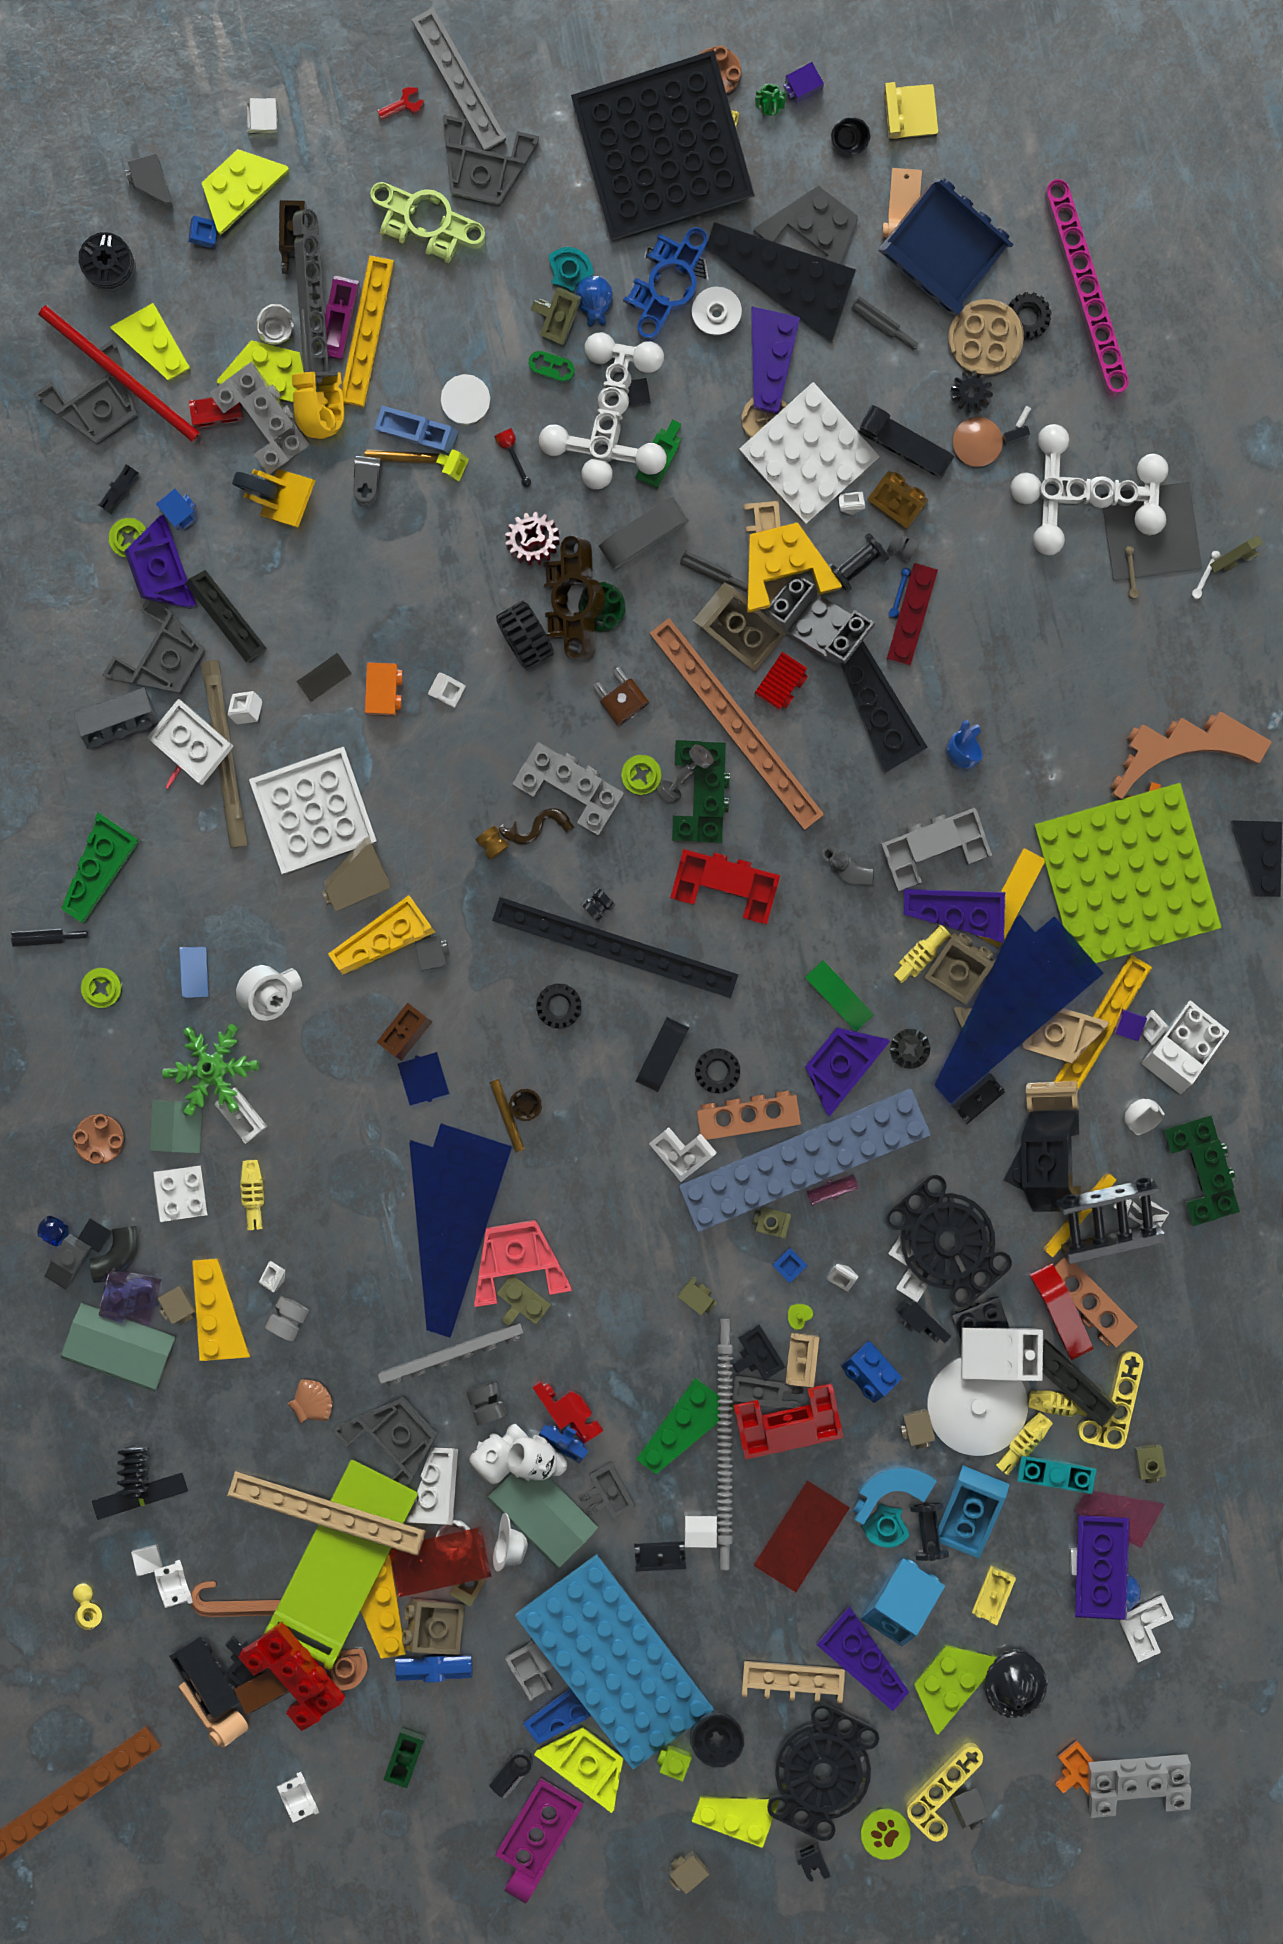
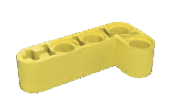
M1126 1351L1120 1355L1109 1398L1118 1406L1122 1405L1125 1407V1415L1120 1419L1113 1416L1104 1427H1101L1093 1419L1081 1420L1077 1426V1434L1083 1441L1112 1449H1118L1125 1444L1143 1369V1360L1139 1354L1133 1351ZM1131 1356L1137 1362L1136 1366H1131L1129 1372L1134 1375L1133 1379L1126 1375H1121L1122 1372L1128 1373L1129 1367L1125 1364V1360H1130ZM1123 1381L1131 1383V1390L1127 1394L1119 1392V1385ZM1088 1424L1095 1426V1434L1092 1437H1085L1083 1435V1428ZM1112 1430H1118L1120 1433V1438L1115 1443H1110L1107 1439L1108 1433Z
M974 1743L964 1744L906 1804V1812L909 1819L932 1841H941L948 1833L945 1820L936 1810L983 1763V1754ZM975 1752L976 1759L974 1761L972 1759L967 1760L966 1753ZM958 1760H960L962 1764H965L967 1768L966 1770H964L961 1764L957 1762ZM952 1768L960 1771L959 1777L955 1780H950L946 1776L947 1772ZM938 1786L942 1788V1794L939 1797L932 1798L929 1796V1790L932 1787ZM917 1804L925 1808L923 1814L919 1816L911 1813L912 1807ZM938 1822L942 1824V1830L936 1834L929 1831L930 1825Z

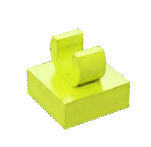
M452 449L449 456L440 453L436 463L444 467L442 472L445 475L459 482L469 458L461 452Z

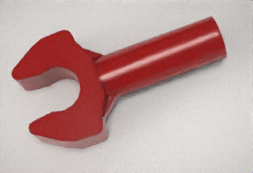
M406 87L402 89L403 95L399 101L377 110L381 120L403 109L410 110L412 114L418 112L424 105V100L421 99L415 103L409 102V97L419 92L418 88Z

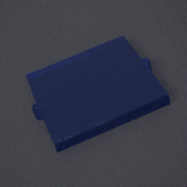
M437 1052L421 1057L416 1055L415 1059L398 1063L410 1106L424 1101L432 1102L434 1098L450 1094Z

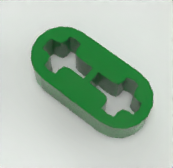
M536 351L529 357L530 370L536 375L562 383L569 382L574 377V365L566 358L544 351ZM543 357L544 362L550 364V368L541 366L540 369H537L533 360ZM563 364H565L571 372L561 377L560 372L553 369V367L562 368Z

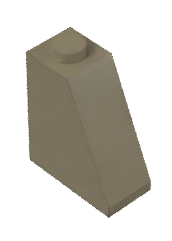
M369 837L364 838L324 881L325 891L322 894L327 905L332 904L335 911H338L391 888Z

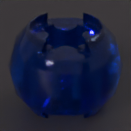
M47 1216L39 1223L37 1233L38 1237L43 1238V1241L57 1247L68 1236L69 1228L63 1221L53 1216Z

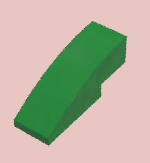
M824 960L805 977L809 984L855 1032L874 1015Z

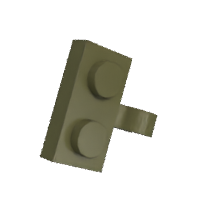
M559 287L555 291L551 304L540 298L538 301L534 300L531 310L546 316L540 335L561 345L565 344L582 297Z
M1258 535L1212 562L1210 566L1214 573L1221 569L1227 572L1239 565L1238 559L1243 558L1244 561H1251L1259 556V552L1255 549L1261 546L1263 542Z
M513 1274L510 1275L496 1293L512 1306L501 1319L508 1326L511 1325L519 1313H522L534 1324H537L551 1306L550 1303Z

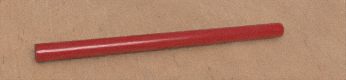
M47 305L41 308L38 313L40 317L191 442L197 439L200 434L199 431Z

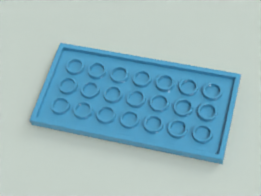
M597 1554L515 1614L518 1621L632 1769H635L691 1728L701 1716L714 1711L713 1706Z

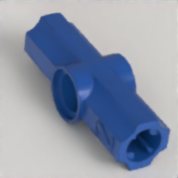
M427 1654L422 1657L396 1658V1681L423 1680V1682H442L446 1679L472 1678V1656Z

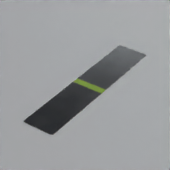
M183 1473L143 1484L148 1487V1491L141 1494L147 1496V1499H129L118 1496L115 1493L93 1500L92 1505L97 1520L188 1492Z

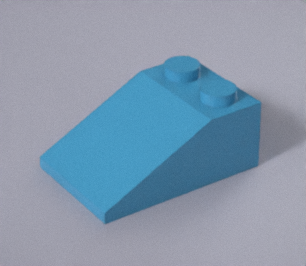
M963 1465L938 1525L940 1543L980 1559L1006 1500L1010 1484Z

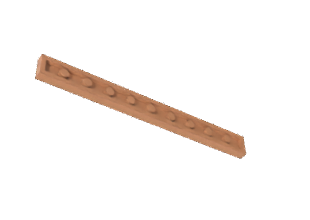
M668 618L649 633L803 830H806L820 819L824 813L671 619Z

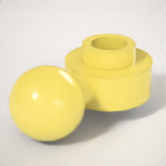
M79 1584L73 1590V1598L81 1606L76 1611L75 1621L81 1629L92 1630L100 1623L102 1613L97 1605L90 1603L93 1597L92 1588L87 1584ZM85 1614L89 1615L91 1621H86L83 1616Z

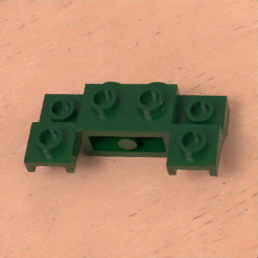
M676 740L675 766L691 765L693 760L689 755V751L696 744L706 748L711 753L714 761L708 768H702L699 765L695 766L693 816L673 815L672 841L722 844L723 813H728L729 798H724V788H729L730 773H725L726 743Z
M1208 1115L1164 1129L1170 1154L1189 1150L1203 1196L1185 1202L1192 1226L1240 1212L1233 1189V1182H1236V1176L1233 1168H1228L1226 1158L1229 1157L1226 1144H1221V1141L1218 1139L1212 1116Z

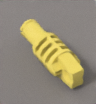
M940 924L926 940H920L899 962L902 966L894 974V977L900 983H903L910 975L915 978L936 957V950L952 935Z
M258 1160L242 1161L240 1187L243 1208H246L247 1230H254V1219L255 1229L259 1230L263 1229L261 1207L264 1204L263 1178L261 1177Z
M1030 1391L1028 1399L1029 1408L1072 1417L1075 1414L1089 1416L1065 1393Z
M1039 1412L1010 1443V1450L996 1466L1009 1476L1010 1472L1021 1460V1456H1029L1034 1451L1053 1423L1044 1414Z

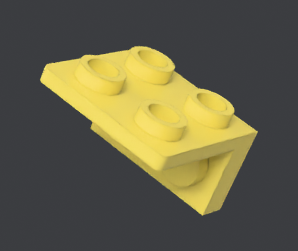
M895 82L885 83L884 99L888 139L938 134L933 84L896 88Z

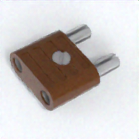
M618 667L616 669L625 682L614 670L613 674L621 683L620 686L608 694L600 682L596 683L605 697L596 685L593 686V689L602 699L600 701L601 705L616 725L620 726L637 715L650 702L632 678L628 679L621 668Z

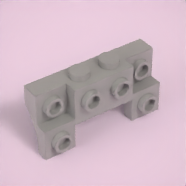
M252 361L209 392L223 413L240 402L270 442L254 454L268 474H271L311 444L306 435L298 428L294 420L293 410L289 405L284 406L279 399L281 394L273 384L269 386Z
M537 742L512 785L534 797L543 781L586 806L577 824L599 836L623 797L624 792L599 778L601 773L592 767L587 766L584 769L577 765L579 760L566 753L565 756H562Z
M976 808L946 818L945 814L931 819V825L922 827L921 823L907 828V834L881 843L898 891L922 882L915 863L961 846L968 864L992 855Z
M530 1637L531 1642L528 1645L506 1656L505 1659L531 1701L533 1698L552 1689L544 1672L554 1666Z
M1188 1755L1088 1762L1089 1813L1091 1818L1116 1816L1117 1800L1163 1797L1165 1812L1190 1810L1191 1787L1189 1779L1191 1763Z

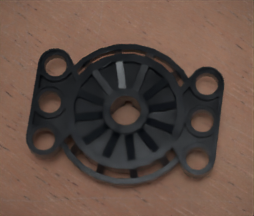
M931 1175L886 1213L885 1223L892 1230H902L900 1236L901 1252L910 1271L918 1279L930 1286L951 1289L950 1299L952 1303L958 1307H967L1011 1269L1012 1259L1005 1252H994L995 1232L986 1212L975 1201L965 1196L953 1193L945 1194L947 1185L944 1178L939 1175ZM932 1179H936L941 1183V1190L936 1194L931 1193L928 1189V1183ZM913 1195H917L922 1199V1207L918 1210L912 1209L909 1205V1199ZM948 1197V1202H943V1199ZM954 1198L969 1203L968 1207L960 1203H955ZM974 1208L981 1213L984 1221L973 1211ZM893 1212H900L903 1215L904 1221L900 1226H894L891 1223L890 1216ZM985 1226H988L990 1232V1242L988 1241ZM906 1229H911L910 1235H905ZM944 1232L955 1234L953 1250L947 1251L941 1247L940 1236ZM905 1240L909 1241V1248L912 1255L910 1257H908L906 1252ZM987 1247H990L989 1253H986ZM1002 1256L1005 1258L1006 1267L1003 1270H997L993 1266L995 1257ZM912 1261H915L917 1266L924 1271L922 1275L915 1270L911 1264ZM979 1272L985 1273L988 1278L987 1284L983 1287L976 1285L974 1281L975 1275ZM930 1275L941 1279L942 1284L934 1283L926 1278ZM949 1280H954L953 1285H948ZM961 1288L969 1293V1298L965 1303L958 1302L955 1296L956 1292Z
M820 1703L811 1710V1719L814 1724L797 1730L781 1747L775 1768L777 1786L781 1794L774 1795L768 1800L767 1809L770 1816L820 1841H829L836 1832L832 1819L851 1812L860 1804L867 1793L871 1778V1766L866 1750L877 1746L879 1734L873 1726L828 1704ZM826 1709L830 1714L829 1719L825 1722L817 1721L815 1718L817 1710ZM841 1720H849L852 1723L851 1731L841 1733L838 1730V1723ZM812 1729H817L818 1732H817V1733H812L811 1730H812ZM869 1730L875 1734L873 1743L864 1744L861 1741L860 1737L864 1731ZM807 1732V1736L801 1738L797 1743L792 1742L798 1735ZM789 1746L791 1750L787 1755L786 1761H781L784 1751ZM856 1751H862L863 1754L858 1756ZM866 1761L867 1766L866 1777L862 1776L861 1762ZM826 1763L832 1767L833 1773L832 1776L826 1779L818 1780L813 1772L818 1764ZM780 1767L784 1768L785 1782L783 1783L780 1782L779 1777ZM861 1783H865L863 1791L857 1798L855 1795L859 1791ZM788 1788L790 1793H785L783 1789ZM776 1800H781L786 1804L784 1812L780 1814L774 1813L771 1809L772 1803ZM850 1801L854 1802L848 1808L839 1811L840 1808L846 1806ZM799 1811H804L809 1816L808 1821L803 1825L797 1824L794 1820L795 1814ZM834 1811L835 1814L829 1815L828 1812ZM821 1822H827L831 1825V1832L828 1835L823 1836L817 1832V1826Z

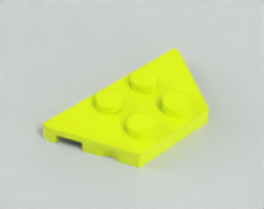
M238 149L202 182L217 233L221 236L289 173V168L286 165Z
M251 340L217 379V385H220L252 361L269 386L273 384L281 394L279 399L293 403V393L296 389L292 386V375L304 373L301 354L297 351Z
M584 1727L535 1751L534 1755L609 1812L612 1813L614 1811L623 1756Z

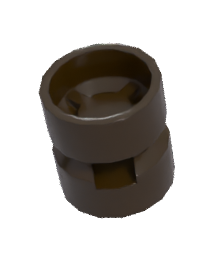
M520 1089L511 1096L509 1109L516 1119L530 1121L540 1114L542 1099L534 1090Z

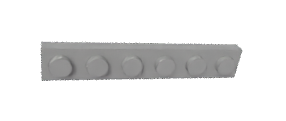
M434 7L413 18L412 23L483 150L487 151L505 141L506 136Z
M520 1322L378 1373L380 1383L387 1382L388 1386L402 1382V1376L411 1374L413 1378L426 1373L425 1368L434 1365L435 1369L447 1366L452 1358L458 1357L459 1361L472 1357V1351L482 1348V1351L486 1352L497 1348V1342L506 1340V1343L509 1344L520 1340V1334L524 1333L523 1326Z

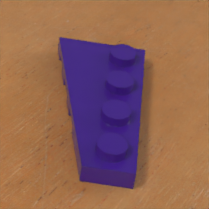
M751 306L753 409L778 414L800 317Z
M905 889L904 915L1004 943L1006 892Z
M848 1606L816 1645L888 1708L894 1711L908 1695L909 1690L853 1610Z

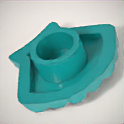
M562 247L549 254V262L554 273L551 281L553 284L561 285L574 292L577 283L594 273L588 255L579 249Z
M879 1504L878 1512L867 1519L864 1525L862 1524V1529L867 1538L872 1543L881 1547H896L909 1538V1531L901 1518V1508H891Z

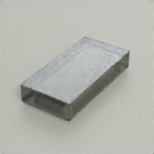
M336 653L296 682L310 702H313L352 673L339 654Z

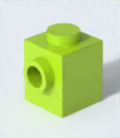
M668 1744L666 1751L661 1750L656 1763L660 1765L659 1773L683 1782L692 1759V1753Z

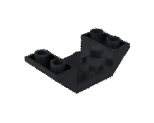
M1079 1110L1032 1111L1029 1114L1021 1135L1022 1188L1033 1212H1061L1056 1205L1057 1199H1061L1069 1194H1081V1186H1073L1071 1137L1079 1136Z

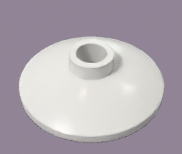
M711 287L703 290L697 295L692 305L694 323L701 331L710 335H723L732 331L738 325L742 315V307L738 297L732 291L723 287ZM715 311H720L722 313L721 316L717 318L714 317L712 314Z

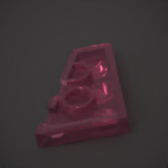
M1093 1490L1092 1494L1083 1493L1074 1512L1081 1516L1130 1518L1129 1542L1142 1548L1165 1504Z

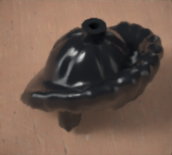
M1015 1649L1001 1653L988 1668L984 1680L985 1695L988 1703L992 1705L994 1711L1007 1718L1026 1717L1028 1714H1032L1035 1709L1040 1707V1703L1043 1702L1048 1685L1046 1673L1039 1662L1026 1651Z

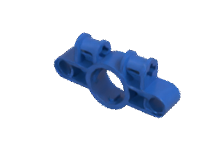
M694 227L689 229L681 244L658 234V241L653 251L646 256L657 264L650 273L649 284L634 278V285L629 295L624 297L623 301L627 305L643 313L637 324L638 335L643 341L655 340L659 336L672 310L682 309L692 301L696 291L694 269L707 247L708 240L707 234L702 228ZM697 235L703 239V243L699 246H693L690 244L689 239ZM675 268L680 274H687L691 281V287H687L683 295L684 298L678 301H669L668 297L657 294L654 288V281L659 280L661 277L660 272L665 269ZM645 323H652L656 329L653 333L646 334L641 328Z

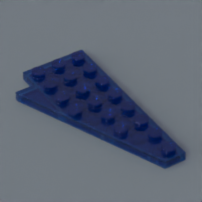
M1021 915L1016 918L934 1084L950 1104L1104 974L1055 916L1036 932Z
M441 1123L433 1147L410 1140L409 1145L426 1330L451 1338L513 1146Z

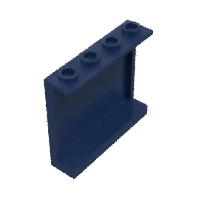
M933 179L878 251L950 315H959L964 308L961 304L1005 248L1012 247L1014 244L1008 240L1010 236L999 227L996 229L990 223L992 220L989 216L981 211L978 213L972 207L974 204L964 195L960 197L954 191L955 186L946 179Z

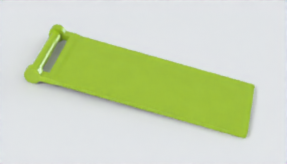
M351 1460L331 1501L404 1524L418 1496V1492L355 1460ZM318 1525L264 1634L277 1625L278 1622H283L286 1626L332 1648L330 1655H327L298 1640L303 1647L308 1649L310 1655L315 1660L325 1664L324 1667L331 1670L392 1547Z

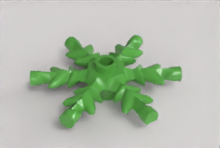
M229 1023L225 1035L222 1032L218 1033L219 1045L214 1043L216 1052L212 1055L206 1053L208 1044L203 1046V1034H200L197 1038L192 1027L183 1030L185 1037L190 1042L185 1044L184 1047L194 1052L190 1056L199 1058L198 1065L193 1067L187 1062L186 1067L176 1062V1069H163L162 1076L164 1079L177 1077L176 1084L183 1081L186 1077L187 1082L193 1076L199 1078V1084L190 1087L195 1091L185 1097V1100H190V1102L184 1109V1113L193 1116L197 1105L203 1108V1094L208 1096L206 1088L209 1085L216 1087L214 1096L219 1093V1106H222L225 1102L230 1113H234L239 1109V1106L232 1097L238 1093L227 1088L231 1083L223 1082V1077L229 1072L233 1078H235V1073L246 1078L247 1074L245 1071L259 1070V1061L245 1062L247 1056L241 1057L236 1062L234 1057L228 1064L223 1061V1055L231 1053L227 1049L237 1043L236 1039H232L238 1030L237 1026Z

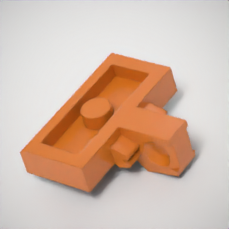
M1076 1740L1057 1756L1066 1768L1061 1771L1064 1776L1055 1785L1062 1793L1072 1786L1075 1789L1081 1786L1089 1796L1088 1762L1094 1761Z

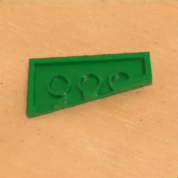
M98 812L93 830L89 833L86 841L87 846L84 854L78 862L79 867L76 875L72 878L61 907L62 910L83 924L140 842V840Z
M694 1378L636 1460L655 1474L659 1473L720 1421V1418L717 1417L720 1414V1411L717 1409L720 1407V1404L717 1402L720 1396L697 1378Z

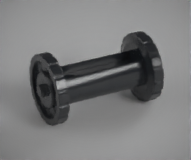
M870 533L865 535L868 544L837 568L832 563L828 565L846 592L852 590L849 581L876 559L880 558L884 562L889 560V556L881 543Z
M924 1502L923 1504L910 1506V1512L919 1514L923 1552L915 1555L917 1561H935L949 1557V1551L941 1550L936 1511L944 1508L942 1502ZM930 1541H933L935 1544L933 1549L928 1548Z

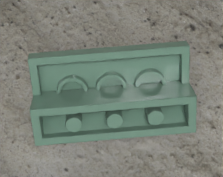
M81 1303L72 1322L60 1358L155 1392L164 1373L165 1364L176 1337Z
M511 1473L487 1497L502 1514H508L509 1520L515 1528L523 1533L526 1539L556 1569H559L599 1528L549 1477L545 1480L530 1479L527 1481L522 1477L516 1478Z

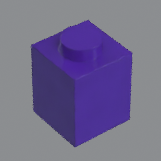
M810 62L786 75V84L783 85L787 96L790 99L794 98L796 103L823 90L824 83L813 62Z

